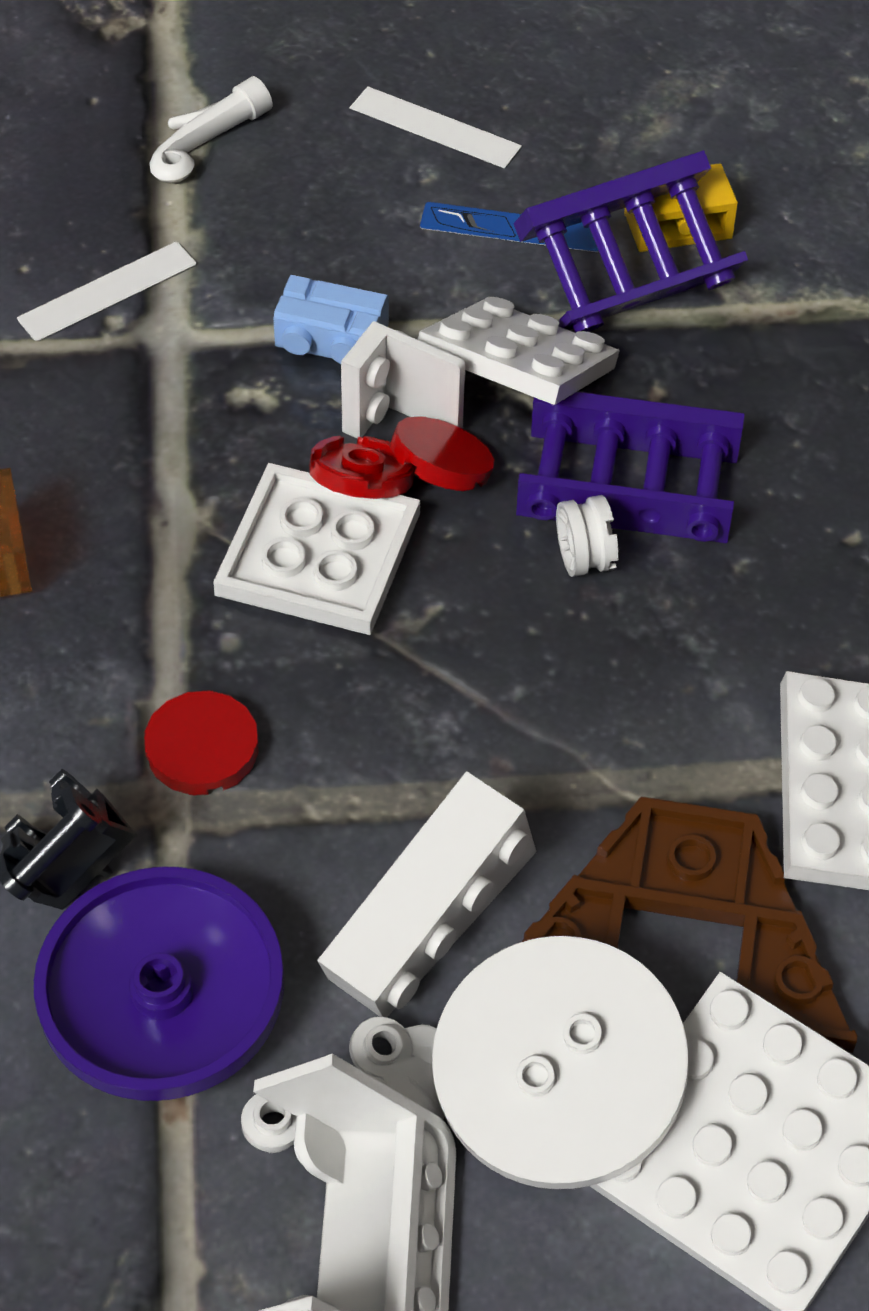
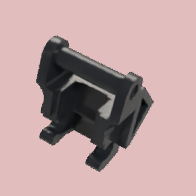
M61 769L49 783L52 786L53 810L63 818L48 834L32 826L18 814L4 827L7 833L1 838L3 848L0 852V882L19 900L24 901L28 897L33 902L63 910L97 875L109 878L113 874L108 864L137 834L102 792L96 789L91 794L72 775Z

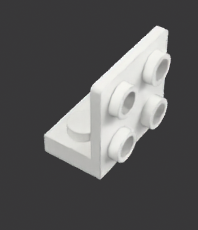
M373 321L341 361L342 432L357 439L358 437H363L373 423L378 424L382 421L388 407L410 417L423 416L439 419L463 428L465 361L454 356L449 351L438 349L412 338L402 331L393 330Z

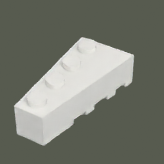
M466 771L317 960L328 980L380 1017H388L395 1008H403L416 993L420 980L449 951L458 938L536 853L525 810Z

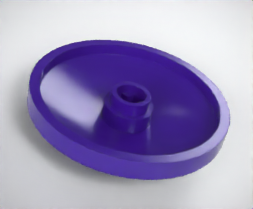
M152 867L130 871L108 879L88 890L75 900L54 923L40 949L35 966L34 1000L36 1011L44 1035L58 1059L68 1070L92 1087L111 1095L140 1101H162L191 1096L218 1085L234 1075L258 1053L268 1039L279 1016L284 996L285 980L282 954L274 928L265 913L253 899L232 883L207 872L183 867Z

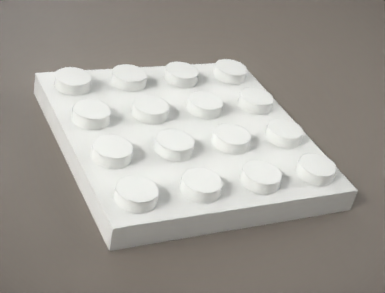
M786 671L780 683L784 878L869 890V684Z
M719 972L683 1023L688 1048V1078L684 1099L673 1125L660 1144L636 1166L619 1176L591 1185L590 1187L771 1311H807L869 1217V1065L722 972Z

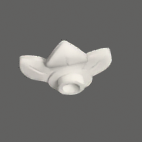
M372 1017L363 1021L352 1034L349 1044L350 1056L356 1068L426 1108L441 1119H444L445 1115L438 1099L432 1070V1052L437 1028L424 1024L404 1028L400 1023L388 1017ZM377 1037L386 1039L391 1044L392 1053L389 1055L377 1053L372 1046V1039Z

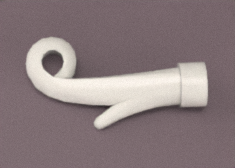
M251 76L235 86L233 93L221 101L198 111L170 118L168 120L169 128L179 130L154 152L149 162L151 173L162 182L174 183L186 179L195 166L194 159L187 154L188 152L247 119L254 120L271 110L273 107L272 98L263 82L257 77Z

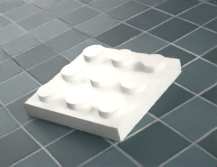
M487 297L421 330L418 336L419 341L438 349L449 351L454 356L465 361V370L553 405H556L613 370L619 354V349L604 344L605 340L597 334L586 331L574 333L559 327V322L550 316L522 313L514 309L512 302L498 297Z
M268 463L214 579V595L371 635L420 515V500L402 495L379 499L352 497L333 492L318 484L310 476L309 472Z

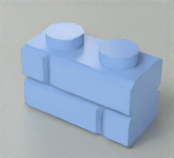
M290 275L284 288L283 296L281 295L274 311L275 346L285 348L288 352L295 355L308 353L332 358L341 364L342 359L373 321L388 327L389 296Z

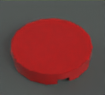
M423 416L407 417L398 422L391 438L390 449L401 465L404 466L407 459L416 466L414 474L418 475L420 479L445 489L456 491L473 490L476 483L482 487L487 483L493 470L494 457L488 447L462 428L439 419Z
M333 436L321 440L311 449L310 476L318 484L333 492L352 497L379 499L395 497L406 493L413 486L415 465L411 464L407 459L404 466L401 465L390 449L391 442L363 436L358 437L357 444H344L345 437Z
M210 690L186 692L167 700L152 714L144 731L145 754L156 779L174 791L193 796L208 795V790L217 789L223 786L224 791L237 785L252 770L259 753L257 724L248 708L230 695Z

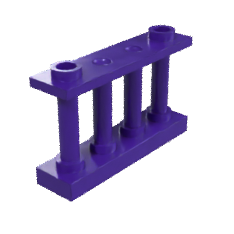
M704 150L531 206L524 210L514 223L520 242L535 237L538 238L539 243L545 242L572 309L567 311L558 320L559 327L567 330L574 329L575 333L578 331L590 332L604 325L603 318L705 283L708 290H712L736 279L734 272L748 261L747 255L743 251L722 258L696 194V190L699 188L697 182L711 169ZM668 193L671 199L678 200L703 262L702 266L681 273L678 272L652 207L656 202V197ZM626 208L629 214H634L660 278L658 281L637 288L633 284L608 222V219L612 217L611 212ZM581 222L584 228H590L616 293L614 296L593 303L589 300L564 237V234L567 232L566 227Z
M575 392L556 405L534 397L531 437L544 438L538 475L519 474L516 515L532 517L538 520L556 521L558 503L574 500L577 504H584L589 497L603 495L608 501L614 518L610 522L611 528L690 538L703 542L727 543L734 501L717 499L722 462L737 464L744 413ZM565 441L596 445L590 482L559 478ZM617 448L648 452L643 489L611 485ZM669 455L701 459L696 496L664 492Z

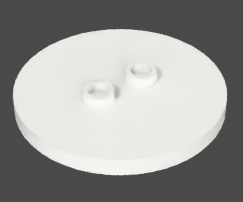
M550 936L531 939L505 948L487 958L463 979L451 995L438 1022L432 1052V1070L438 1099L447 1122L465 1148L480 1162L500 1175L522 1184L548 1189H574L605 1182L623 1174L646 1158L660 1144L673 1125L684 1099L688 1078V1048L684 1026L671 996L662 983L643 964L627 953L596 940L571 936Z

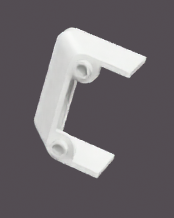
M334 1054L254 1080V1093L297 1116L294 1139L295 1154L299 1162L310 1174L326 1182L317 1298L310 1295H301L287 1300L284 1304L259 1311H448L456 1147L453 1135L443 1119Z

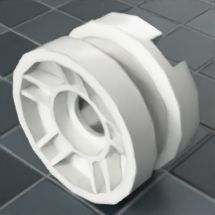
M603 495L589 497L584 504H577L574 500L563 501L557 504L556 525L558 541L564 565L571 577L585 575L588 573L589 568L596 567L600 572L616 568V564L611 562L618 560L617 534H612L610 522L614 518L608 501Z

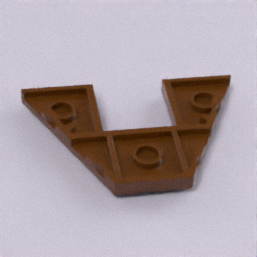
M641 796L626 813L625 821L618 829L611 831L597 847V854L578 876L575 874L549 903V910L540 921L533 922L524 933L522 942L550 936H571L596 940L618 948L624 908L740 926L743 928L736 982L846 1052L853 1053L857 1043V1034L855 1030L850 1031L832 991L834 983L828 970L821 966L816 955L817 945L801 911H796L784 884L785 878L777 857L770 852L767 846V834L757 814Z

